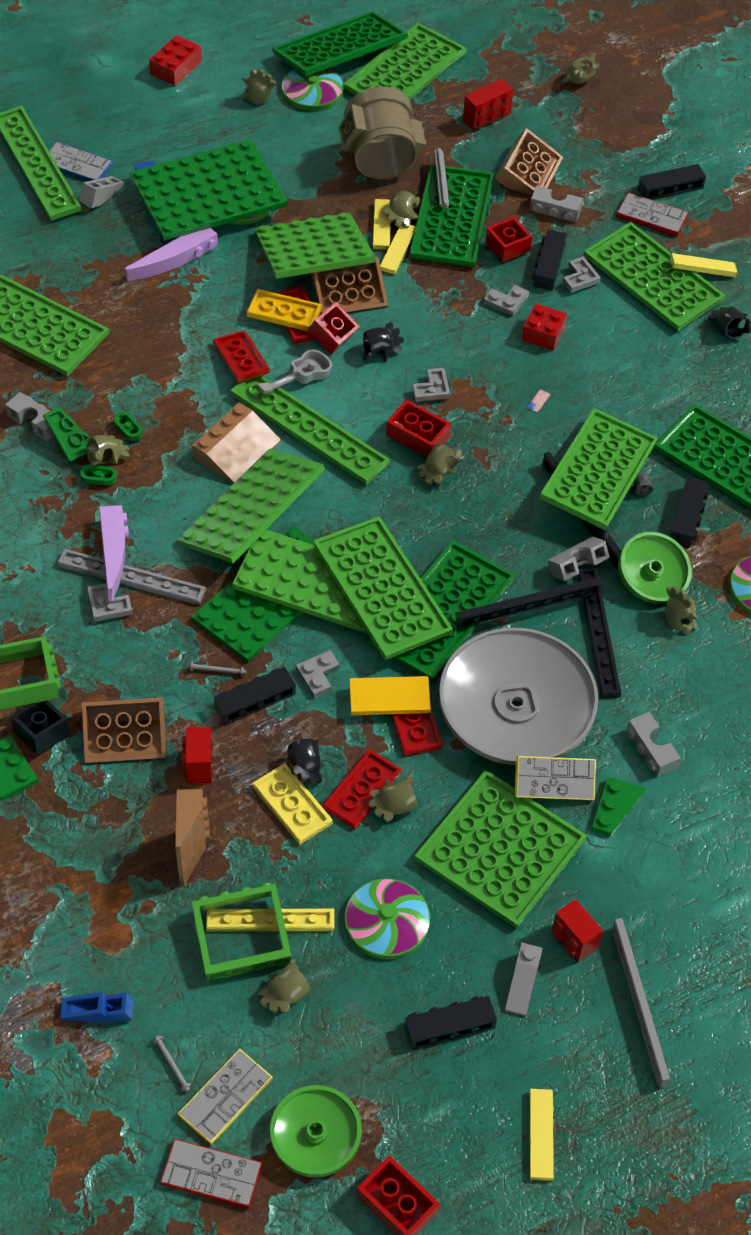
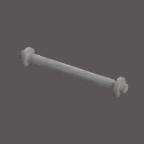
M191 661V664L189 663L188 665L190 671L199 669L241 674V677L246 675L244 667L233 669L194 664V661Z
M158 1035L154 1037L153 1043L159 1046L182 1085L181 1091L189 1092L192 1085L190 1083L187 1084L162 1042L163 1036Z

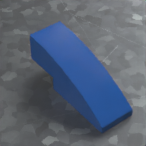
M103 992L62 998L60 1019L76 1022L132 1020L134 999L128 993L105 995Z

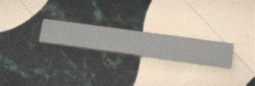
M68 549L63 550L57 562L58 567L106 580L104 559ZM124 565L120 580L122 585L199 606L206 593V587L127 565Z
M615 919L612 932L657 1086L665 1088L670 1081L664 1056L623 919Z

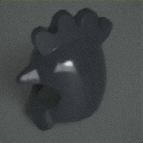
M721 307L719 310L712 311L711 315L708 316V320L716 322L721 333L728 338H739L745 333L751 332V320L746 318L747 314L741 313L735 307ZM745 319L744 327L739 328V323Z
M389 322L385 327L372 328L363 333V346L366 354L363 356V359L370 360L375 356L376 352H380L386 362L392 352H401L402 348L399 344L403 343L404 339L398 336L400 329H394L393 323Z
M310 738L300 739L291 743L287 747V758L291 766L292 775L297 776L301 783L306 781L309 786H313L316 783L320 784L322 782L320 769L324 767V764L320 759L319 741Z

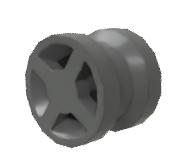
M637 475L633 482L636 494L639 496L651 494L653 492V485L651 484L650 475Z

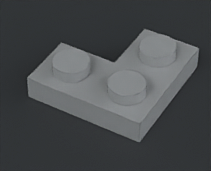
M584 256L569 261V267L574 274L563 277V283L571 293L600 283L601 277Z
M516 285L512 287L507 295L491 289L484 298L483 304L513 317L528 298L529 291Z
M444 368L427 369L429 383L413 384L412 389L415 402L450 399V390Z
M106 583L88 587L95 622L133 614L129 595L114 597L112 602H108Z
M331 650L296 665L297 672L314 698L331 691L332 686L325 675L340 668V664Z

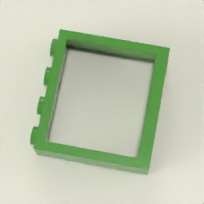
M46 636L0 645V663L44 655L49 677L47 681L0 690V710L59 698L57 689L61 688L60 680L58 678L52 643H47Z
M264 883L257 888L250 889L245 887L239 889L238 892H222L215 897L208 898L204 896L197 898L196 901H192L207 981L288 964L292 959L276 884ZM272 896L283 949L211 965L200 911Z

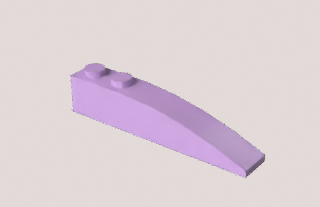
M209 228L173 240L125 267L126 281L130 282L158 275L200 257L218 246L217 233Z
M122 505L100 507L108 602L113 601L120 584L125 562V537H129L128 526H124V524H127V513H123Z

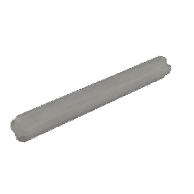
M441 148L434 150L439 205L442 209L449 207L443 151H441Z

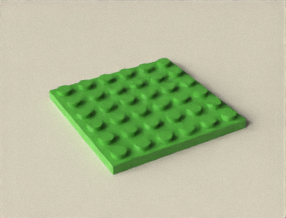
M344 212L334 216L326 215L322 218H309L304 221L294 220L291 223H277L273 226L263 225L259 228H254L256 238L276 279L375 262L374 253L350 213Z
M485 770L415 854L414 860L515 928H518L585 842L587 835L532 799L515 797V788Z

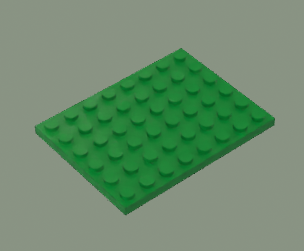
M251 139L129 172L135 188L164 241L288 206L286 197Z

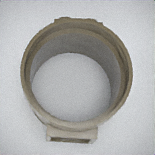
M374 87L358 93L346 105L344 119L339 126L343 151L354 153L356 167L363 175L373 179H391L404 174L415 164L420 153L426 147V140L422 123L414 119L410 100L403 92L391 87Z

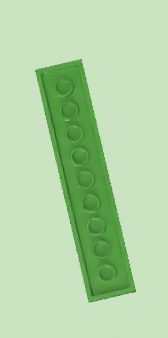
M23 106L1 112L0 132L49 219L53 221L81 211L80 203Z
M263 376L242 381L231 390L233 397L366 485L390 464L389 458L282 388L278 387L273 392L263 394L257 388L258 384L272 383Z

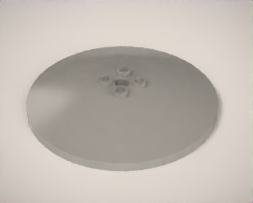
M501 628L473 637L453 653L441 676L439 701L448 727L467 748L489 760L516 766V756L561 758L574 750L586 738L592 728L598 707V690L589 666L568 644L552 635L533 629ZM519 701L522 703V705L516 707L512 704V702Z

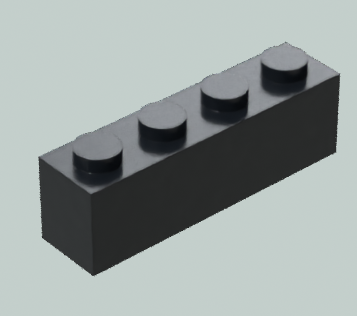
M699 164L640 176L637 189L644 198L650 200L704 189L706 175Z
M548 229L546 236L543 235L541 242L543 247H540L538 257L540 258H537L535 263L537 270H533L532 273L534 287L553 291L566 244L567 233Z
M688 476L685 480L670 537L681 546L690 548L691 542H696L698 531L695 528L700 527L702 517L699 516V513L703 514L706 503L702 502L707 500L709 490L706 489L707 481Z
M286 667L274 669L270 673L258 676L248 683L239 684L234 689L219 693L214 697V706L224 725H228L296 695V684Z
M476 996L470 1001L463 1003L456 1001L447 1007H434L428 1012L411 1013L408 1017H405L404 1027L411 1050L494 1029L497 1018L490 997Z

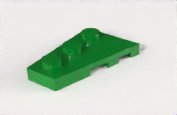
M60 407L43 415L68 463L87 455L86 444L90 437L75 424L76 422Z
M11 734L0 739L1 801H4L38 784L37 777Z
M608 777L591 831L611 837L624 821L627 814L635 807L638 800L646 793L647 788Z

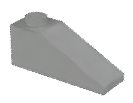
M112 176L83 182L79 201L88 208L100 206L124 185V182Z
M521 943L506 1003V1012L526 1017L542 953L541 947Z

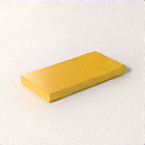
M257 289L246 314L250 318L308 331L307 329L313 321L319 317L322 304Z
M428 676L350 678L351 715L430 713Z

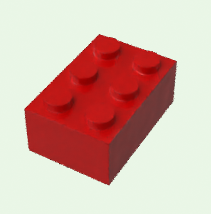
M178 35L174 36L149 59L150 75L176 86L202 62L201 46Z
M500 79L465 95L463 121L475 131L511 114L514 89L503 79Z
M407 399L386 422V436L425 457L429 455L439 443L444 444L450 438V422Z
M390 1155L357 1187L356 1197L395 1235H418L439 1213L440 1203Z

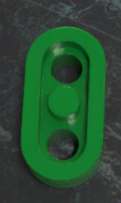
M120 412L115 415V427L126 439L130 441L141 439L143 436L142 427L129 413Z
M86 465L80 471L81 480L87 484L108 486L117 481V472L112 467Z

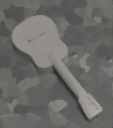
M308 350L299 359L291 362L290 375L270 384L268 382L260 383L257 388L263 394H266L294 380L306 384L312 380L325 379L331 373L332 362L321 351Z

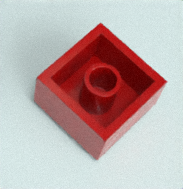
M513 216L486 228L485 242L499 259L505 262L530 252L532 235Z
M335 302L317 317L307 330L330 354H333L355 334L360 326Z
M535 303L524 324L522 340L554 351L565 329L568 313Z
M211 727L186 728V735L182 736L183 776H187L188 783H212Z
M577 899L556 912L551 930L555 940L561 942L567 954L571 958H575L578 963L598 949L603 934L602 928Z

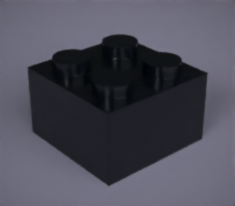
M48 700L29 704L10 716L13 733L36 755L69 735L68 719Z

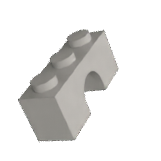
M536 186L531 198L530 211L574 223L577 222L582 210L583 198L568 194L566 199L557 201L551 197V189Z
M21 392L5 404L9 418L20 425L28 419H34L32 427L35 435L46 442L53 437L43 418L45 413L50 412L44 405L38 404L30 396H26Z
M591 537L548 559L552 576L566 581L579 574L578 566L583 564L597 565L610 558L606 542L596 537Z
M648 712L629 720L626 733L629 739L633 740L636 744L638 753L641 756L643 755L647 761L650 771H653L659 777L677 769L681 758L671 743L656 745L651 741L657 737L660 726L652 714Z

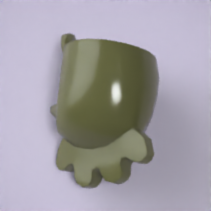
M595 56L579 57L570 63L567 68L566 77L561 80V83L564 84L570 81L573 84H583L592 79L599 68V64L595 62ZM585 60L590 63L592 67V71L590 74L587 75L589 65L581 63V61Z
M251 69L250 77L242 78L248 86L242 93V99H247L255 105L264 104L271 95V89L277 83L271 79L272 76L270 74H264V70L259 69V71Z
M398 191L392 196L388 208L383 210V215L387 216L389 222H395V226L400 227L403 225L408 228L410 220L418 219L414 209L418 207L420 198L415 197L408 191Z
M95 435L87 441L86 454L92 466L105 463L117 464L119 459L129 458V447L123 445L124 442L121 439H116L113 435Z
M439 443L430 451L426 462L417 467L418 471H420L419 476L421 479H425L427 484L433 482L440 484L442 479L449 474L455 473L452 469L459 462L463 461L465 456L462 455L460 449L453 450L447 445Z
M676 586L667 587L666 591L669 599L665 607L666 622L673 629L680 630L683 634L687 635L692 629L697 628L695 601L684 590L680 591ZM683 618L693 619L692 622L687 625H683L681 623V619Z
M412 774L395 784H391L388 779H385L384 786L380 790H372L370 792V796L373 799L369 801V807L375 809L376 817L384 816V820L389 822L392 820L393 815L404 814L417 808L412 788L414 784Z
M293 958L280 973L275 976L270 974L267 987L262 988L258 992L259 997L262 998L261 1006L264 1008L269 1007L272 1013H277L279 1010L284 1014L287 1013L290 1009L289 1005L300 1001L311 989L307 980L299 971V967L294 965L295 959Z

